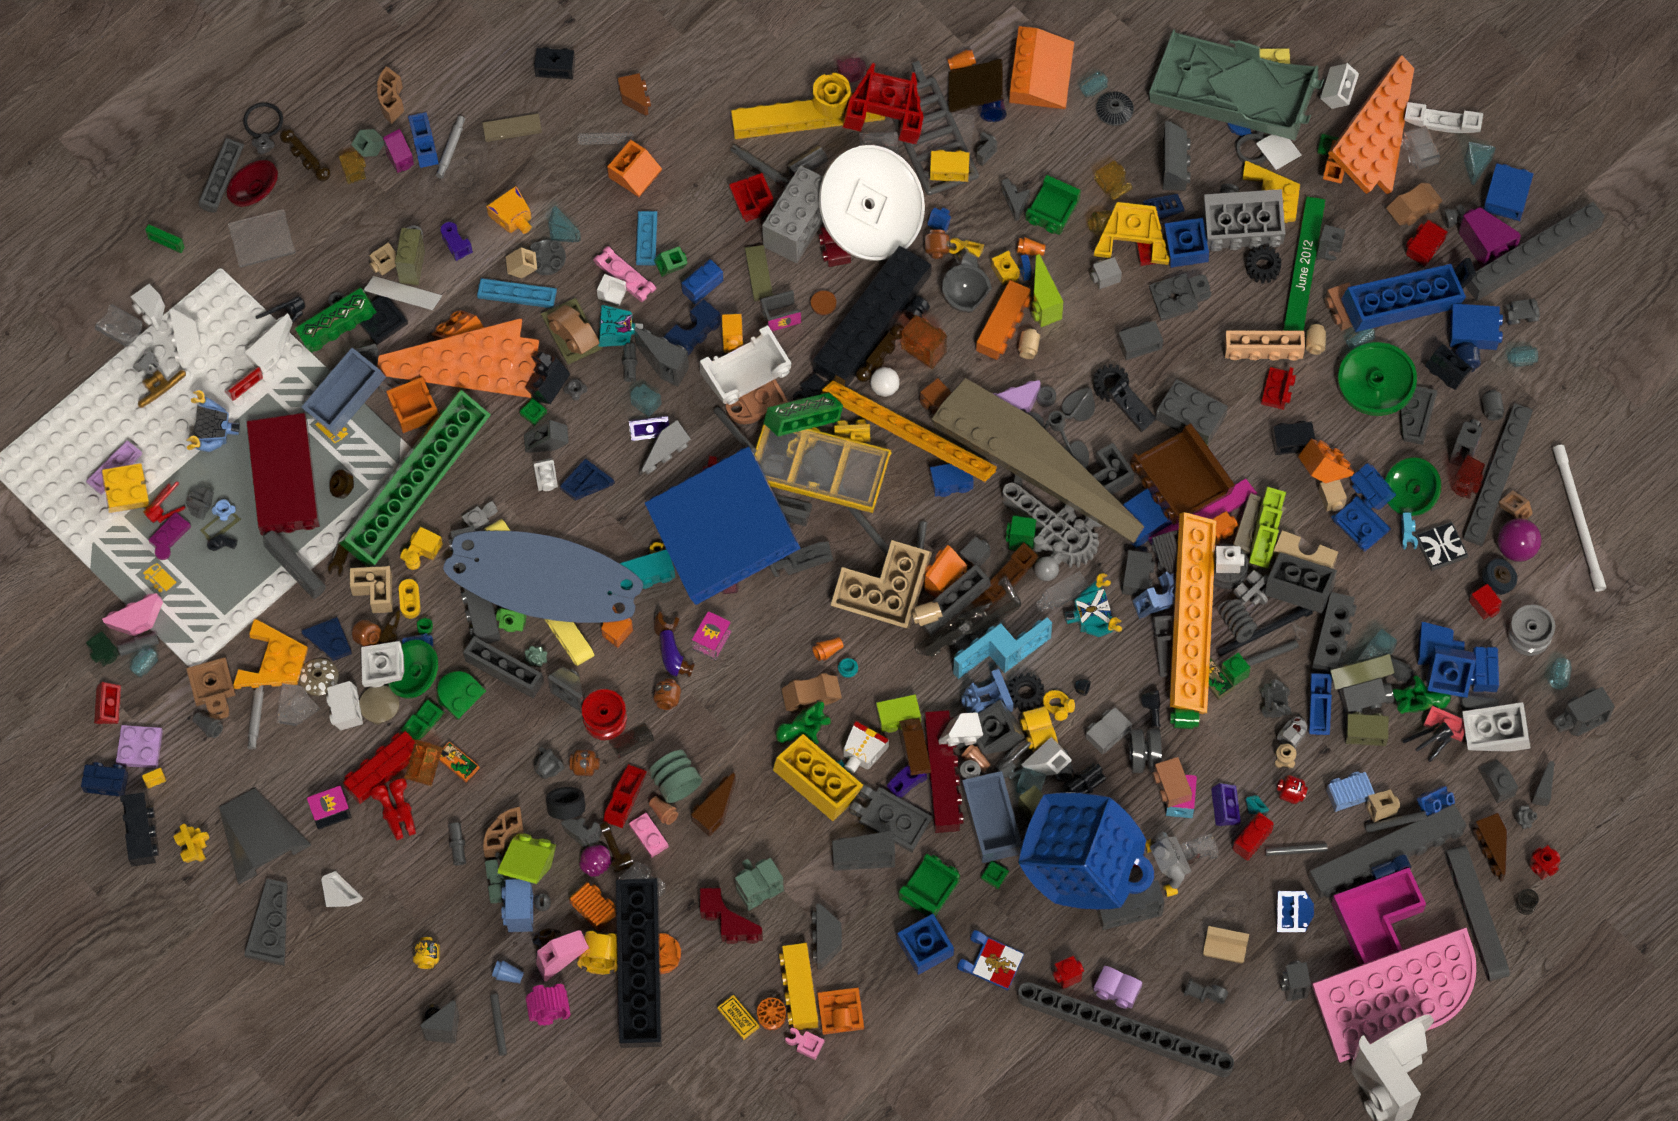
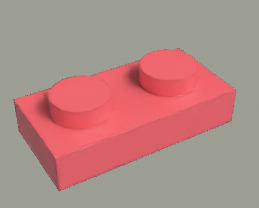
M1432 706L1424 726L1430 728L1438 722L1439 724L1445 722L1454 733L1451 738L1461 742L1465 734L1464 719Z

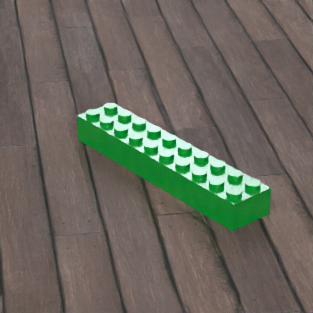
M462 390L454 393L338 543L367 567L374 566L491 414Z

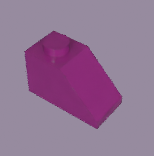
M398 129L383 137L386 155L396 172L399 173L411 168L414 165L413 156L401 130Z

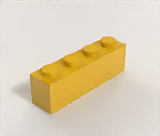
M807 943L782 946L783 953H779L780 966H785L782 980L783 985L788 987V992L784 993L785 1002L791 1008V1012H787L789 1025L793 1024V1028L797 1030L818 1028Z

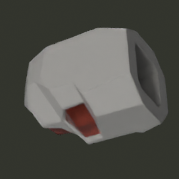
M1300 716L1289 720L1277 736L1279 742L1290 744L1296 748L1307 731L1305 720Z

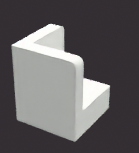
M604 274L597 288L598 299L619 306L627 291L626 282Z

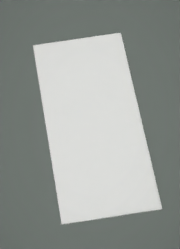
M376 276L372 277L363 290L430 310L434 309L442 297L439 294Z

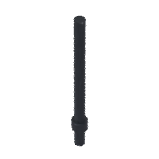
M1300 607L1299 610L1254 631L1251 638L1241 643L1236 640L1217 649V653L1221 657L1303 616L1306 618L1312 615L1314 611Z

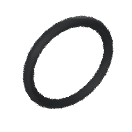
M258 103L250 107L243 118L245 130L256 138L261 137L262 134H257L250 130L247 119L254 109L265 106L274 109L279 115L277 128L268 133L269 137L275 135L283 124L282 112L275 105Z

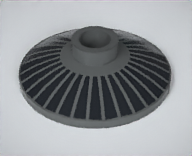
M1108 92L1102 95L1096 104V113L1099 119L1111 126L1127 123L1134 112L1132 100L1121 92Z

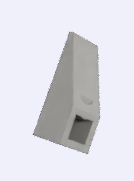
M678 420L657 435L639 471L640 475L644 472L647 475L657 469L655 465L661 461L664 464L672 458L671 453L676 450L681 452L688 447L687 442L691 439Z

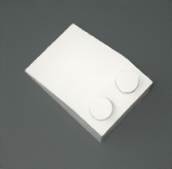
M1523 702L1462 711L1468 750L1517 751L1531 748Z

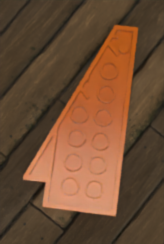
M1402 55L1396 58L1328 152L1366 194L1371 192L1376 184L1386 194L1393 191L1400 146L1402 144L1407 102L1409 101L1414 67Z
M519 318L379 355L377 368L386 377L416 380L423 377L427 383L531 398L532 395L525 387L535 373L533 369L536 363L531 356L535 351H538L540 339L520 337L523 319Z

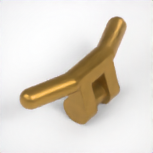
M156 370L152 377L142 381L145 388L151 394L138 401V406L143 408L159 398L186 376V372L180 370L167 381L161 372ZM159 382L160 385L155 388L153 385Z

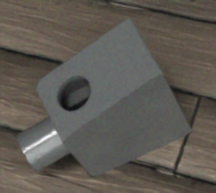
M1472 419L1470 422H1464L1449 463L1465 469L1469 468L1483 431L1478 420ZM1462 446L1468 448V451L1463 450Z

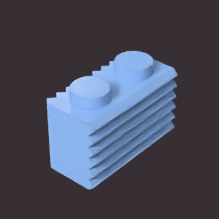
M1354 772L1343 780L1341 778L1333 779L1329 782L1326 789L1335 812L1367 802L1368 796L1375 794L1366 772Z

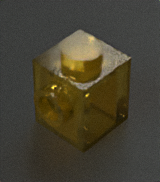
M357 151L346 152L339 156L340 165L347 184L366 179L364 172L366 164L363 156L359 157Z

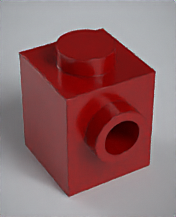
M1074 956L1055 963L1054 972L1052 973L1055 981L1060 983L1062 989H1065L1082 981L1084 969L1079 960L1076 961Z

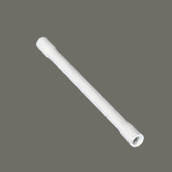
M1557 445L1553 447V452L1560 468L1585 552L1594 590L1596 592L1606 589V584L1602 571L1599 568L1568 464L1567 453L1564 445Z

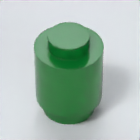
M1174 708V711L1170 712L1169 723L1173 724V728L1193 729L1199 726V711Z

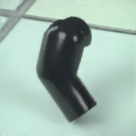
M218 535L208 541L207 547L212 551L219 550L225 546L235 549L238 540Z

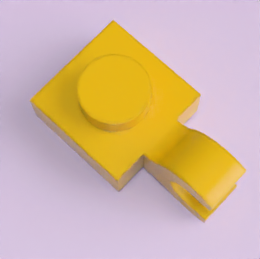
M951 238L950 242L956 244L957 248L950 247L949 253L956 254L966 247L970 253L980 257L984 244Z

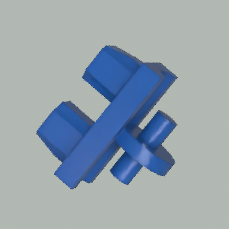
M1440 786L1430 792H1424L1417 798L1418 806L1421 807V811H1426L1427 817L1455 804L1454 795L1452 792H1447L1446 786Z

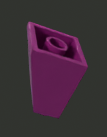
M1480 207L1475 210H1468L1463 215L1459 235L1481 268L1518 247L1521 237L1518 231Z

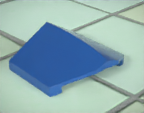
M1277 891L1275 908L1277 932H1306L1308 925L1314 917V903L1306 891Z

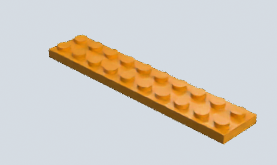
M1183 512L1179 514L1170 707L1199 711V714L1207 713L1216 521Z

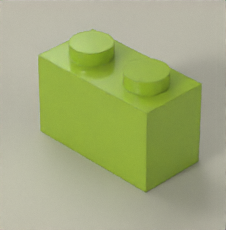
M916 694L876 703L881 732L887 731L891 733L897 731L900 728L899 721L920 719L921 722Z

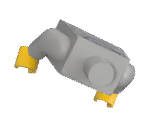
M1158 832L1151 839L1146 840V852L1153 853L1161 872L1171 879L1170 884L1163 885V890H1166V897L1178 894L1177 888L1182 883L1185 875L1192 871L1177 838L1168 837L1165 832Z

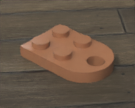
M776 379L740 397L734 404H726V412L730 419L736 423L752 424L765 418L768 407L788 403V400ZM734 406H740L742 408V410L739 413H734L731 411L732 407Z

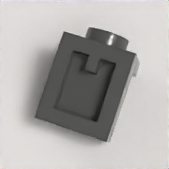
M985 132L980 134V143L982 145L976 151L977 163L981 166L997 152L996 139Z

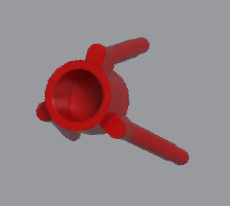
M178 481L172 486L167 484L155 500L143 511L152 523L156 521L161 523L175 512L179 513L186 508L181 506L162 516L164 510L159 506L179 485Z

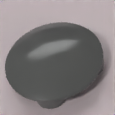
M541 240L532 243L530 246V251L536 253L537 270L534 272L540 275H552L564 266L566 253L559 241Z

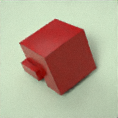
M763 173L749 177L748 180L746 178L729 184L731 194L745 222L771 213L774 208L773 196Z

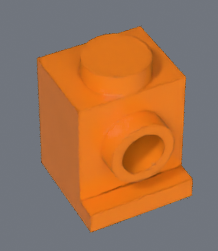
M1227 511L1212 519L1216 521L1215 545L1217 546L1220 543L1221 538L1226 539L1230 537L1234 532V528L1238 526L1236 519L1230 516Z

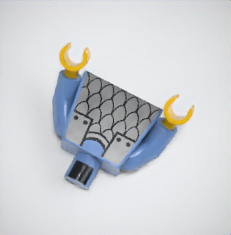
M200 390L193 392L198 396V399L191 398V402H200V405H197L194 436L186 439V441L192 442V444L187 446L188 450L196 448L197 450L211 452L227 443V434L239 435L240 424L229 423V413L222 406L204 396V393Z

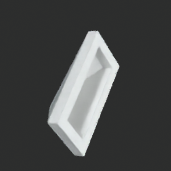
M336 871L322 877L326 907L351 906L362 901L363 897Z

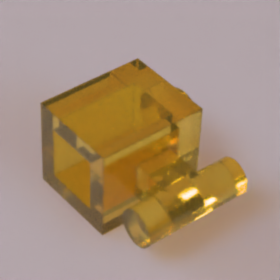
M1115 160L1095 173V181L1105 194L1114 190L1109 194L1112 200L1133 189L1129 182L1122 185L1125 183L1126 172L1123 166L1118 165Z

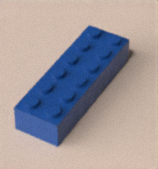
M1448 264L1348 287L1341 300L1355 332L1448 311L1452 309L1453 304H1462L1466 296L1452 265Z

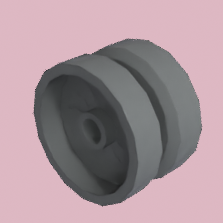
M1159 728L1148 729L1146 741H1144V733L1141 729H1130L1129 761L1132 773H1143L1145 760H1147V768L1150 773L1154 772L1155 764L1162 762Z

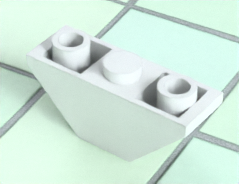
M169 309L171 317H167L169 328H173L174 334H171L173 346L176 345L177 351H174L176 363L180 362L182 369H185L202 348L196 321L175 309Z

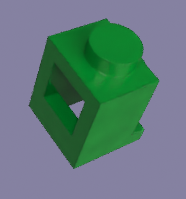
M680 246L662 252L654 259L661 277L681 270L688 264L687 257L682 252Z

